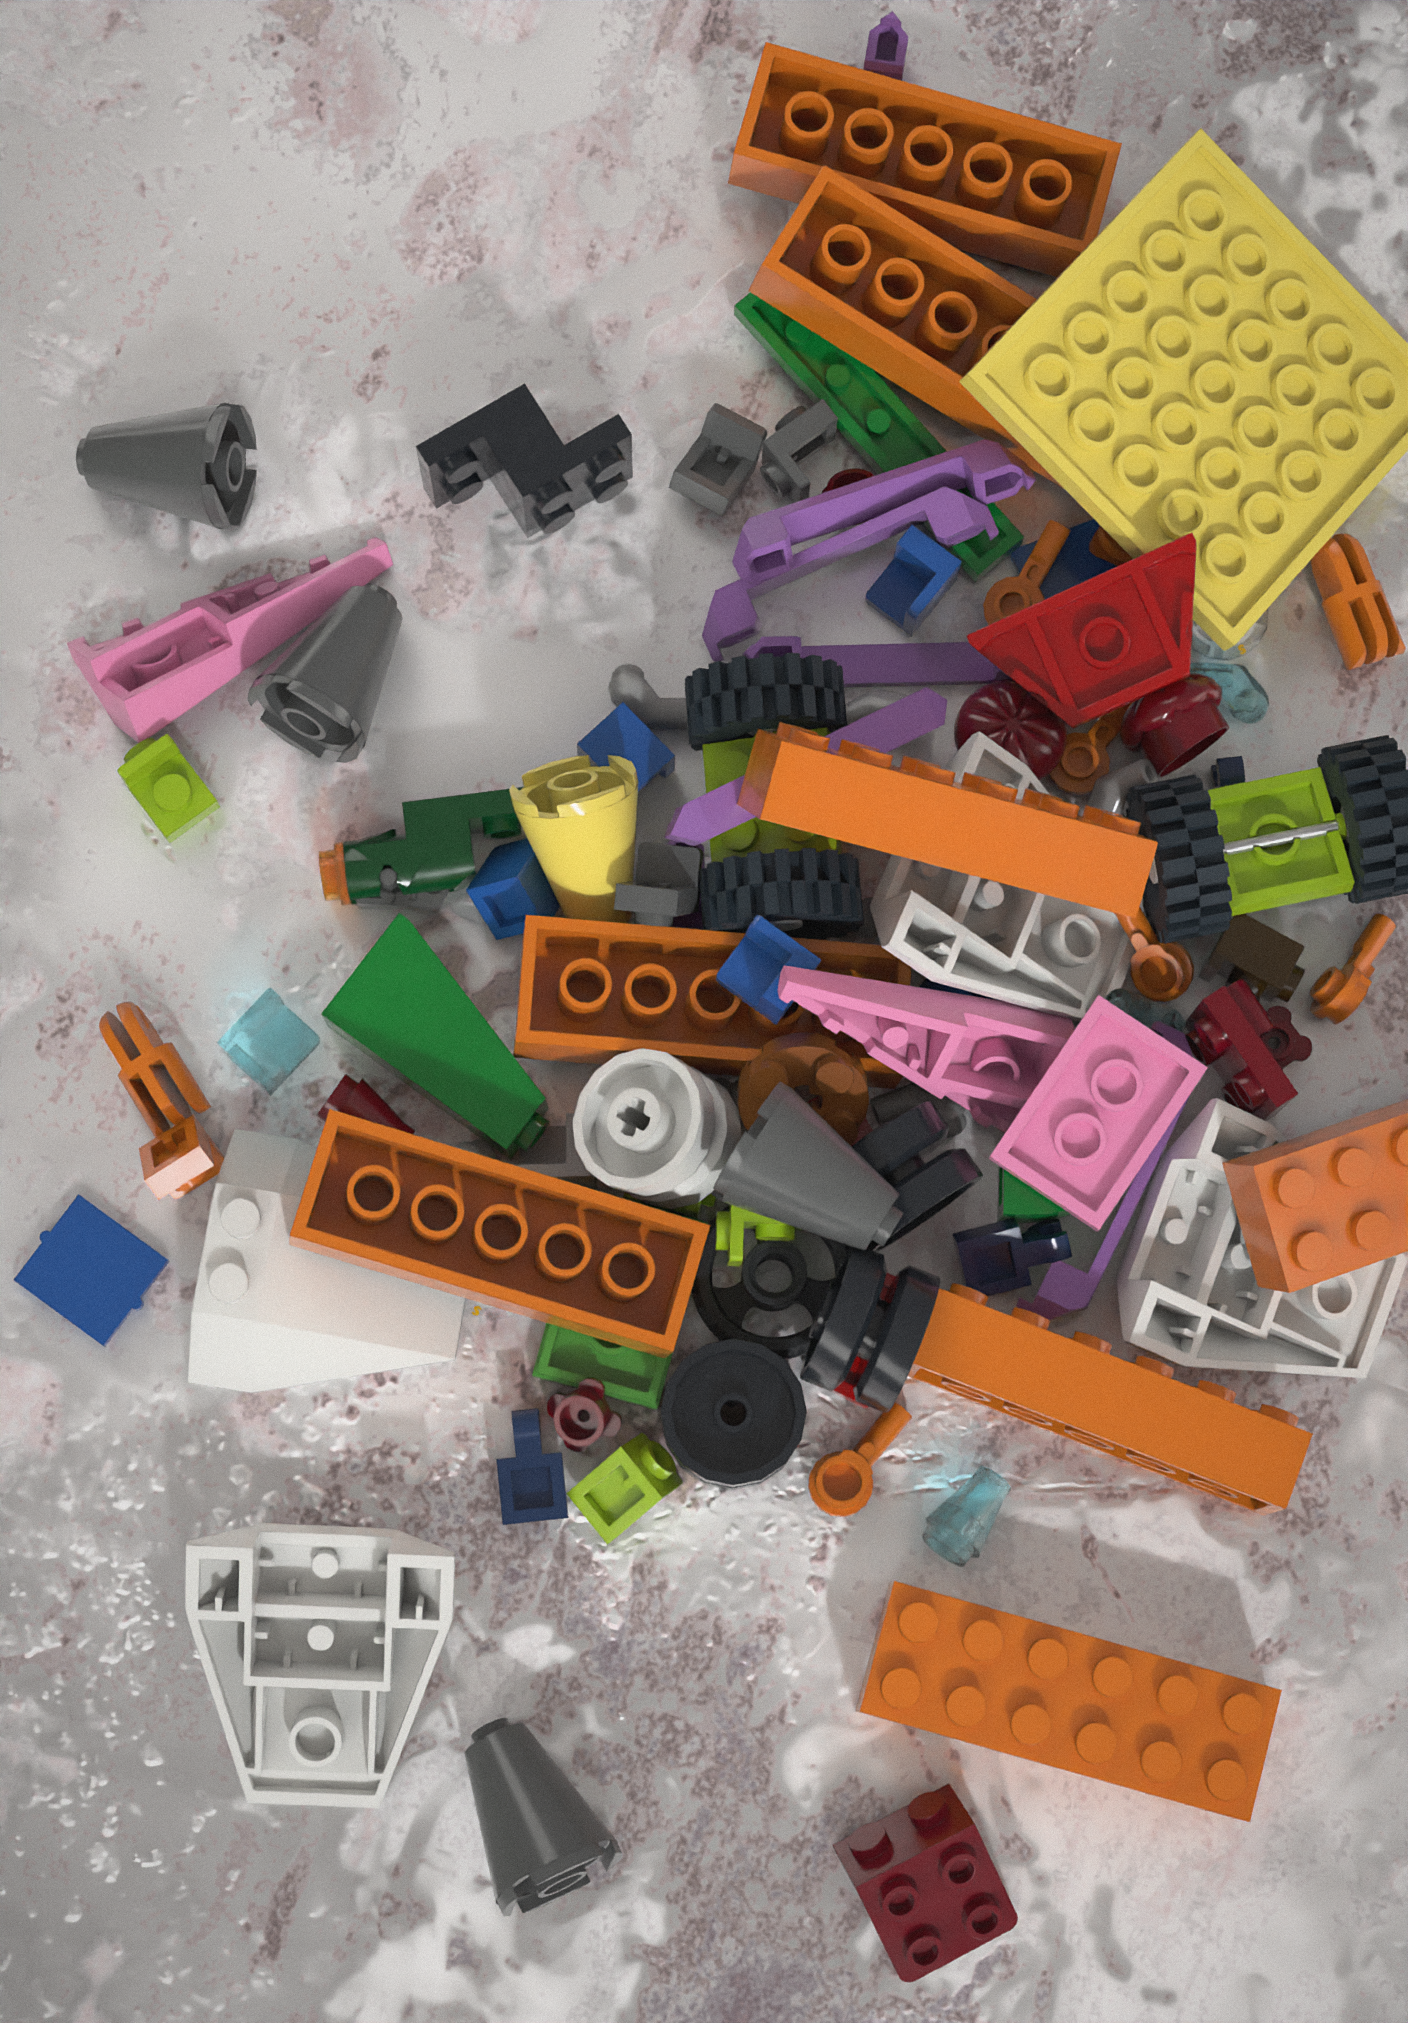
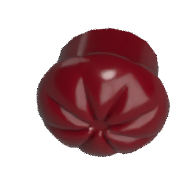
M1191 673L1189 677L1136 700L1130 704L1122 717L1120 738L1123 747L1131 752H1142L1143 756L1154 766L1158 779L1181 768L1212 746L1230 728L1218 708L1222 699V687L1211 677L1199 673Z
M1012 679L998 680L976 690L961 706L954 725V740L957 751L972 734L980 731L1027 765L1038 780L1046 777L1058 765L1067 743L1066 723Z

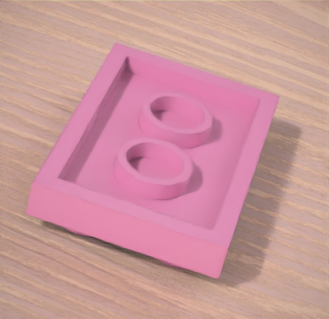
M1098 995L988 1159L1095 1231H1099L1208 1067Z

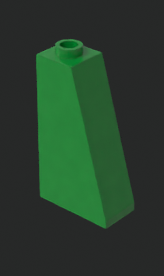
M398 913L323 1010L321 1015L330 1029L479 1138L488 1142L509 1160L512 1159L519 1147L525 1152H529L542 1137L550 1123L549 1120L543 1117L549 1110L546 1098L409 919Z

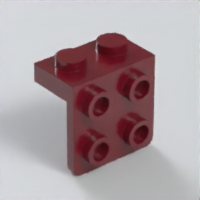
M950 1783L935 1791L917 1796L909 1805L875 1823H868L858 1827L850 1836L832 1845L859 1895L895 1971L904 1982L911 1983L1010 1931L1017 1924L1018 1915L979 1831Z

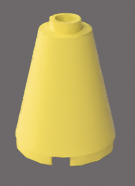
M589 755L574 756L549 762L522 775L524 787L518 790L512 785L509 790L512 807L565 917L627 923L632 917V912L614 910L616 884L634 880L638 777L632 761L620 756L607 755L609 766L598 767L590 765Z

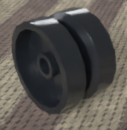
M932 1101L924 1102L898 1118L882 1124L851 1146L900 1194L893 1206L904 1212L885 1245L881 1246L872 1240L867 1247L868 1249L880 1252L950 1205L983 1177V1173L965 1148L947 1150L927 1163L924 1162L923 1159L944 1142L950 1128Z
M850 1246L835 1279L830 1281L817 1310L809 1334L811 1340L803 1361L800 1379L832 1391L842 1384L855 1358L859 1357L860 1361L853 1382L856 1402L888 1413L899 1396L918 1353L932 1315L941 1281L940 1277L907 1265L896 1274L884 1299L879 1298L887 1273L884 1255L868 1248L863 1251Z
M729 1339L705 1344L680 1362L666 1383L661 1407V1423L666 1447L683 1471L704 1485L737 1490L760 1485L784 1468L802 1439L807 1410L802 1385L785 1359L762 1344ZM740 1403L746 1410L743 1418L744 1421L737 1426L726 1424L721 1418V1408L724 1404L732 1408Z

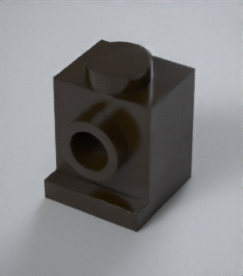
M1246 914L1232 916L1231 920H1229V929L1220 935L1198 977L1209 983L1217 973L1227 979L1225 982L1226 987L1243 978L1258 1001L1260 998L1272 1002L1277 997L1288 1003L1305 973L1304 968L1296 965L1305 946Z

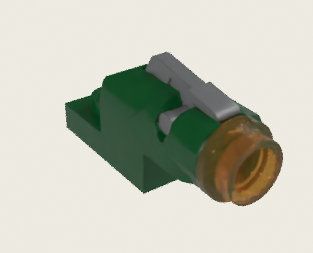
M510 789L402 802L406 835H397L396 829H391L359 840L334 843V849L319 851L320 875L325 901L341 900L342 906L357 904L360 908L439 910L449 892L459 891L468 887L476 875L472 834L484 833V838L501 840L516 837L522 833V826L512 807Z

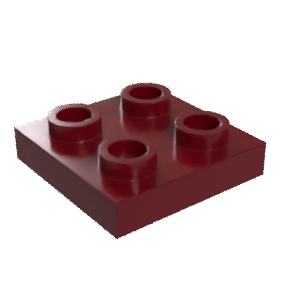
M1243 978L1228 987L1222 986L1202 999L1184 1022L1185 1027L1189 1031L1185 1037L1192 1054L1203 1065L1208 1066L1211 1064L1225 1084L1221 1088V1094L1225 1102L1264 1121H1268L1298 1095L1292 1083L1261 1040L1276 1025Z

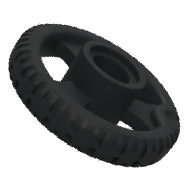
M729 1205L721 1211H729ZM714 1216L708 1223L710 1225L691 1290L701 1319L720 1341L739 1339L762 1344L783 1359L805 1355L811 1340L809 1334L812 1325L792 1335L766 1337L746 1331L742 1328V1321L747 1312L754 1306L764 1311L776 1312L789 1308L795 1302L804 1306L814 1321L824 1293L830 1281L835 1278L825 1281L812 1279L807 1276L806 1261L802 1253L795 1246L785 1241L757 1239V1245L752 1248L744 1260L741 1281L728 1288L713 1286L712 1269L718 1251L715 1250L716 1216ZM820 1236L830 1251L836 1276L850 1246ZM768 1260L781 1261L790 1269L792 1283L781 1292L766 1291L756 1280L755 1271L757 1267Z

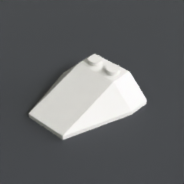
M980 731L972 734L944 767V769L956 772L954 782L957 783L962 782L964 772L1016 788L1018 789L1016 799L1022 800L1025 788L1049 794L1027 765ZM893 854L870 904L881 947L929 980L1041 1012L1070 1018L1078 1022L1085 1016L1098 995L1115 1005L1131 964L1130 959L1136 951L1113 912Z
M1218 1098L1211 1099L1159 1160L1120 1266L1116 1283L1123 1341L1177 1366L1367 1378L1408 1258L1401 1253L1291 1293L1258 1287L1222 1163L1287 1141V1139L1271 1123Z
M235 1129L215 1182L192 1304L188 1383L247 1393H259L456 1360L466 1298L289 1245V1235L317 1149L296 1138Z
M261 1523L187 1542L185 1612L247 1803L380 1808L453 1620L455 1552L391 1528Z

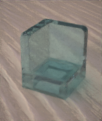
M270 987L219 1039L217 1044L231 1061L271 1096L320 1044V1038L317 1033L284 1004L280 995Z

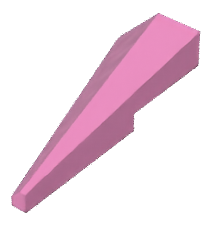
M375 537L367 540L366 547L332 564L326 555L310 559V572L278 583L273 575L269 573L180 604V610L146 627L143 626L139 618L122 623V636L92 646L89 645L83 636L68 642L67 646L72 658L113 723L139 743L153 736L315 621L351 586H364L391 567L393 562L386 542Z
M785 965L780 972L777 989L779 999L787 1004L791 1000L795 1001L817 1015L822 1025L837 1034L841 1030L862 1043L867 1054L939 1099L946 1096L969 1110L974 1121L988 1128L990 1125H993L1006 1133L1075 1030L1070 1018L1041 1012L1001 1000Z

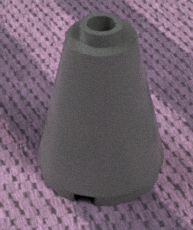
M220 403L92 427L86 438L81 439L78 444L76 465L79 474L85 477L88 486L92 489L211 527L232 529L231 525L240 526L245 521L252 505L257 470L246 469V449L257 450L256 435L251 417L244 406Z
M367 584L364 587L351 586L255 679L249 689L247 699L250 706L257 699L263 706L265 711L260 720L268 729L285 742L309 755L320 758L325 749L341 752L336 762L347 763L357 759L367 740L403 620L394 596L384 588L373 584Z
M779 1082L758 1110V1118L749 1131H745L716 1180L711 1194L724 1203L863 1251L866 1250L872 1240L884 1246L904 1214L903 1211L893 1206L900 1194L797 1092L784 1083Z
M500 1718L483 1725L472 1733L471 1737L474 1744L464 1754L495 1901L499 1905L504 1917L511 1915L516 1902L522 1913L530 1912L555 1902L589 1884L590 1880L586 1870L600 1860L607 1872L622 1859L623 1855L618 1841L524 1723L510 1725L507 1718Z

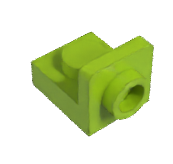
M165 734L157 741L151 737L136 744L124 756L125 764L117 770L125 786L169 844L220 808L216 798L181 754L177 744L169 734Z
M729 1204V1211H717L715 1250H727V1266L740 1267L743 1262L744 1228L755 1229V1239L766 1241H792L795 1239V1230L802 1229Z
M640 1433L617 1449L566 1494L608 1545L683 1482L676 1473V1465L669 1452L659 1443L650 1441L644 1433Z

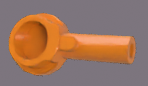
M1049 519L1019 576L1005 577L990 588L983 603L984 617L988 625L1045 600V596L1039 588L1071 532L1070 529Z
M1132 703L1099 717L1087 733L1074 732L1067 734L1064 754L1058 765L1049 773L1051 781L1059 789L1076 795L1090 793L1095 781L1109 772L1110 758L1106 748L1120 732L1122 717Z
M1140 907L1136 919L1114 913L1136 950L1130 959V974L1135 987L1141 994L1154 1001L1167 1002L1177 999L1186 992L1194 978V964L1187 950L1177 942L1160 943Z
M1380 913L1374 914L1355 942L1353 953L1342 969L1339 970L1337 967L1332 966L1315 981L1309 995L1314 998L1310 1011L1316 1018L1323 1019L1326 1017L1333 1024H1339L1348 1018L1361 1004L1372 983L1369 978L1375 968L1371 964L1396 928L1395 923L1389 917Z
M895 1402L888 1413L883 1412L852 1450L844 1449L843 1452L836 1451L826 1454L815 1463L809 1474L808 1490L811 1500L819 1510L830 1516L846 1517L856 1514L866 1506L873 1490V1471L871 1467L912 1419L909 1412Z

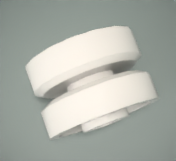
M644 1048L618 1054L598 1068L581 1091L573 1117L575 1149L587 1171L604 1184L620 1192L628 1193L633 1198L648 1205L669 1209L696 1204L711 1194L723 1167L742 1137L739 1110L725 1087L707 1074L688 1066L667 1052Z

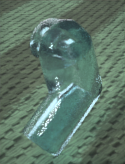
M1191 662L1190 674L1199 673L1211 677L1222 687L1221 702L1233 717L1247 724L1257 723L1264 718L1269 706L1268 695L1246 667L1240 664Z

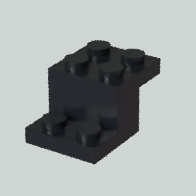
M525 383L416 446L423 487L436 509L449 501L452 504H460L467 501L482 489L485 480L490 479L527 538L541 530L544 534H550L563 528L575 517L574 511L594 499L597 503H604L613 499L628 486L627 480L633 477L632 434L619 414L564 445Z

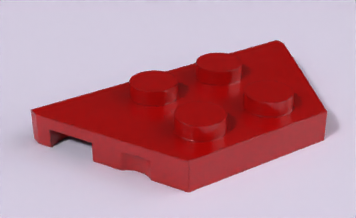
M1191 532L966 635L967 639L974 649L1072 729L1190 676L1197 551L1196 539Z

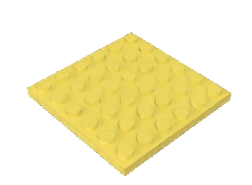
M1201 128L1182 145L959 381L1133 559L1191 532L1193 533L1197 542L1193 620L1223 651L1230 649L1239 642L1408 451V343Z

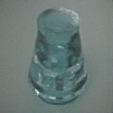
M980 1466L966 1483L926 1517L925 1520L928 1527L921 1535L922 1539L935 1553L956 1566L964 1567L971 1557L979 1558L1001 1505L1011 1491L1010 1485L993 1470Z

